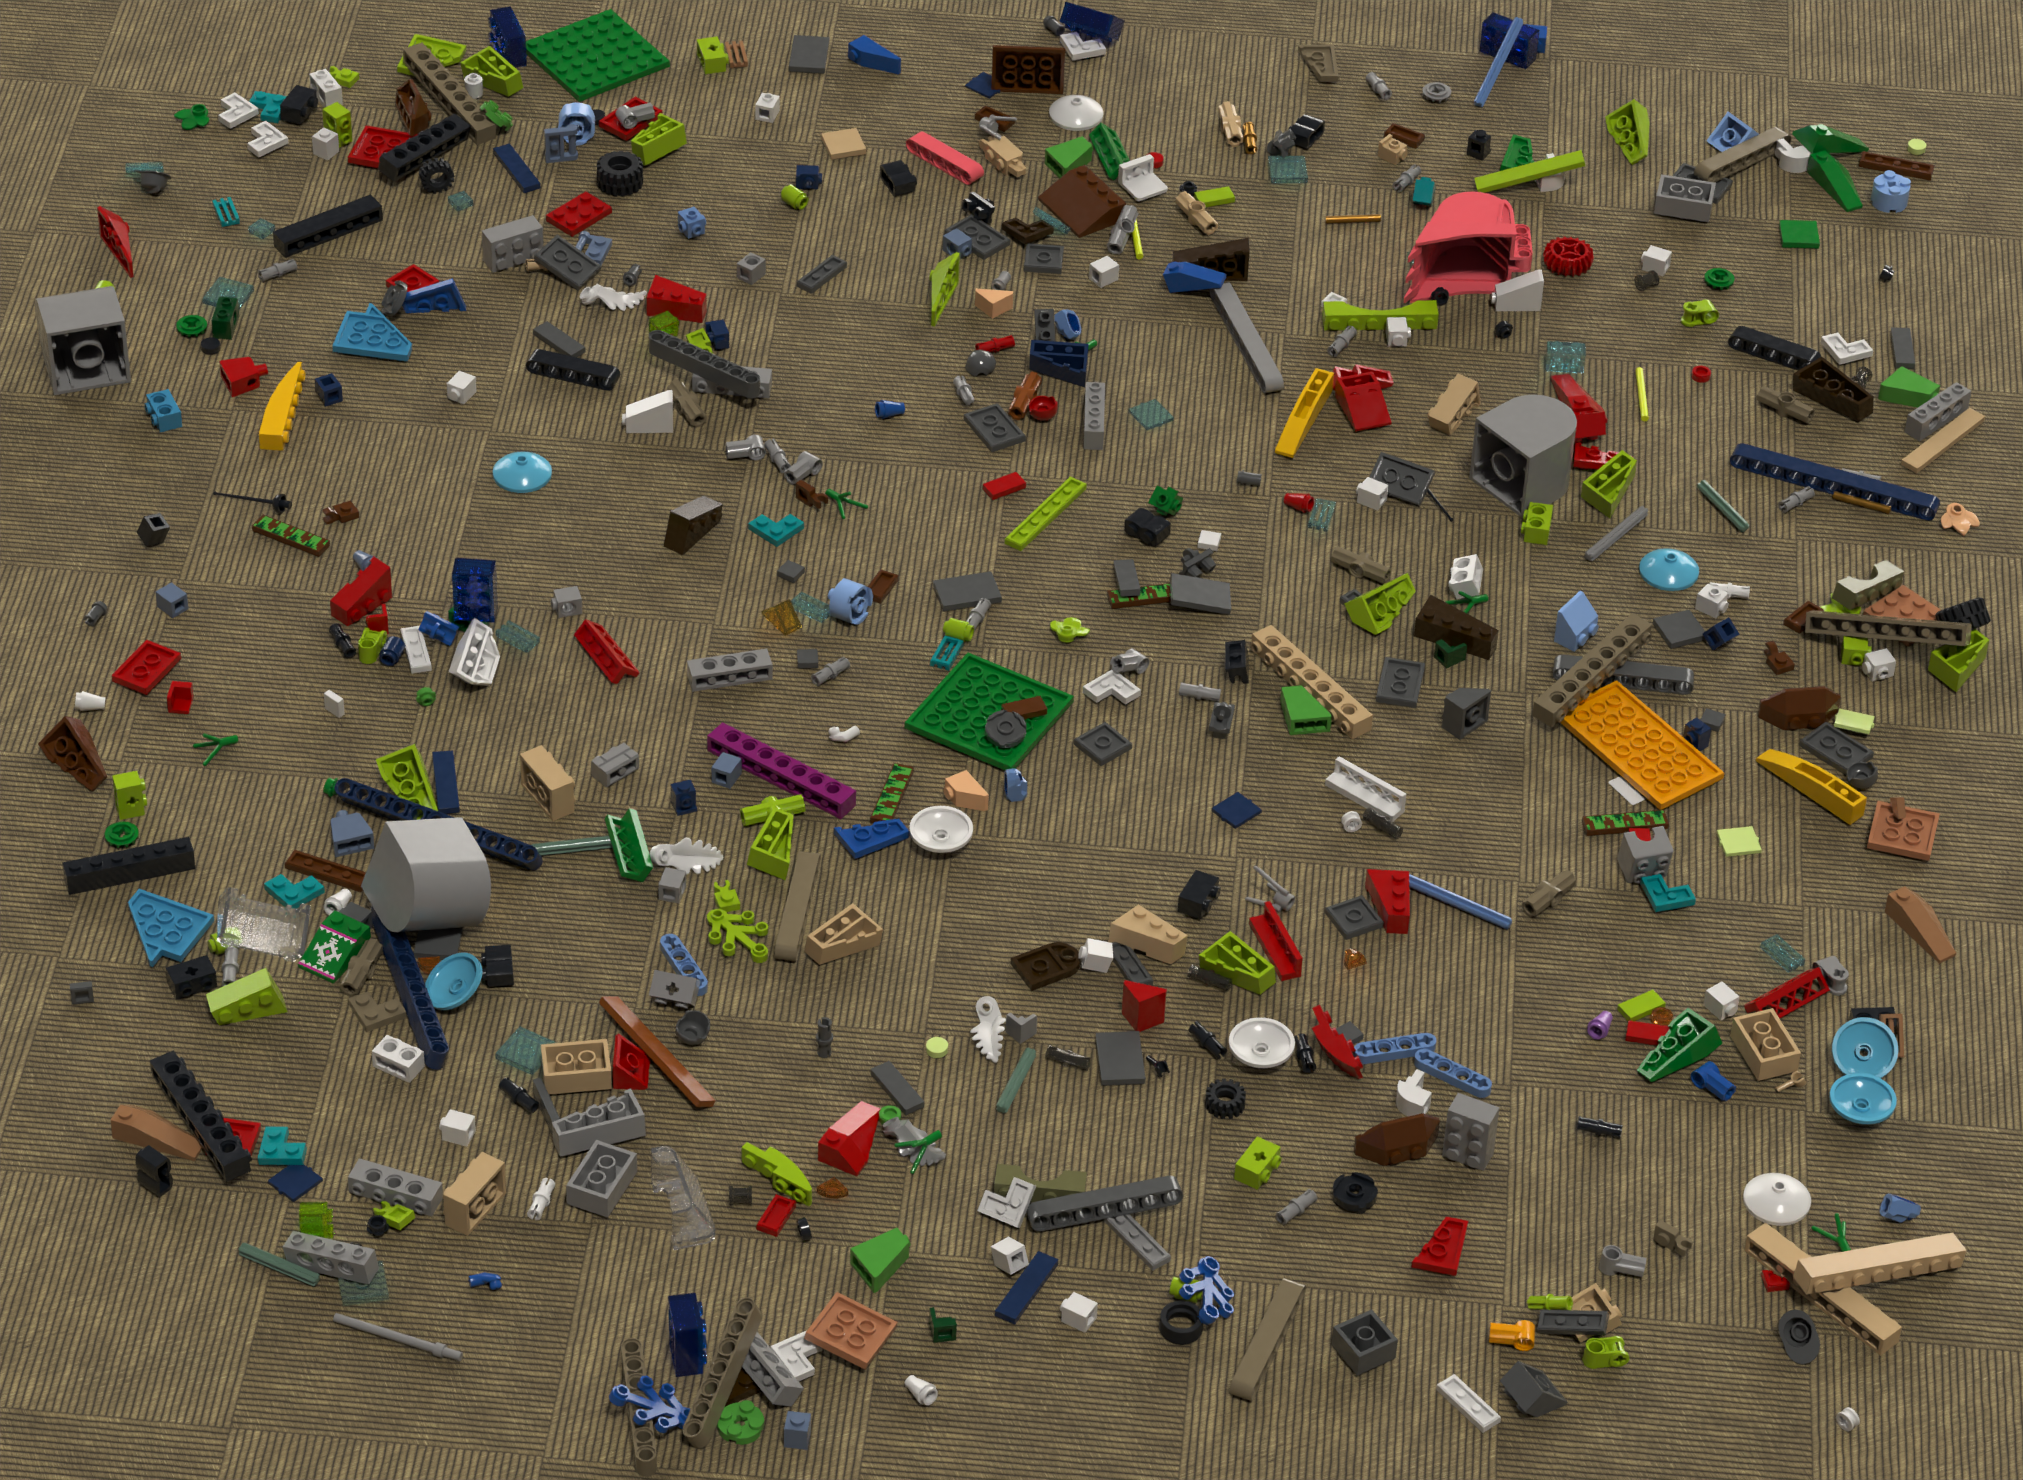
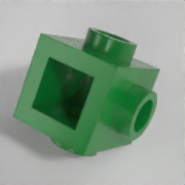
M1157 485L1148 503L1157 507L1156 511L1165 516L1168 513L1175 516L1176 512L1181 509L1183 498L1177 495L1179 491L1169 486L1166 490Z

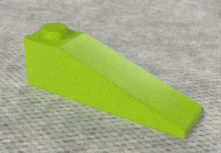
M1633 99L1605 116L1608 132L1614 137L1615 142L1621 147L1622 152L1632 165L1648 156L1650 124L1647 108Z
M958 252L942 260L934 270H931L929 280L932 281L931 326L935 327L959 284L960 253Z
M1408 573L1346 602L1345 607L1353 623L1376 635L1390 628L1393 619L1400 614V609L1408 603L1416 590Z
M415 744L376 759L381 777L398 797L438 811L427 770ZM423 815L418 816L417 820H420Z

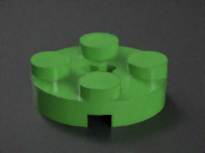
M485 101L480 106L481 110L485 108L487 111L485 115L499 127L504 125L506 126L505 130L509 131L513 126V118L507 112L502 113L494 101Z
M744 1400L724 1407L717 1423V1430L719 1435L728 1442L730 1439L736 1441V1444L739 1445L749 1444L756 1441L760 1437L761 1431L764 1430V1416L761 1410L754 1406L752 1401ZM738 1421L745 1422V1425L741 1426L739 1423H735H737Z

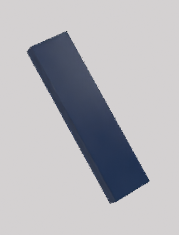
M510 143L493 148V154L523 193L541 188L538 179Z
M453 750L432 752L438 811L444 814L460 813Z
M1038 1251L995 1310V1316L1016 1324L1058 1266L1059 1259Z

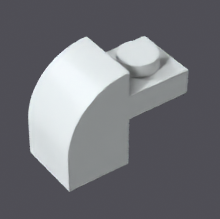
M1784 138L1777 140L1775 155L1780 159L1779 167L1792 173L1807 171L1809 156L1812 153L1803 145L1793 148Z
M1553 153L1546 154V159L1555 157ZM1565 172L1536 179L1540 192L1554 191L1561 188L1564 184Z
M1416 1069L1412 1077L1408 1076L1406 1082L1399 1080L1397 1086L1396 1106L1407 1117L1421 1113L1426 1114L1430 1109L1432 1092L1422 1089L1424 1072Z

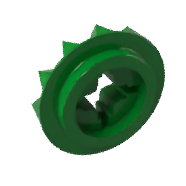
M1722 268L1710 269L1705 273L1704 277L1707 286H1713V289L1719 288L1720 290L1722 288L1729 289L1730 286H1733L1735 279L1730 271Z
M198 315L184 316L177 321V332H180L182 336L197 337L198 334H204V331L207 330V321Z
M125 821L116 822L106 828L104 833L105 841L109 842L110 846L116 845L117 848L121 846L128 847L129 844H135V840L139 839V830L133 823Z

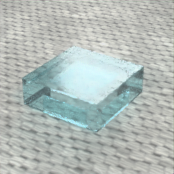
M465 191L448 196V202L456 211L473 206V199Z
M260 218L250 225L248 230L249 233L264 239L275 231V225Z

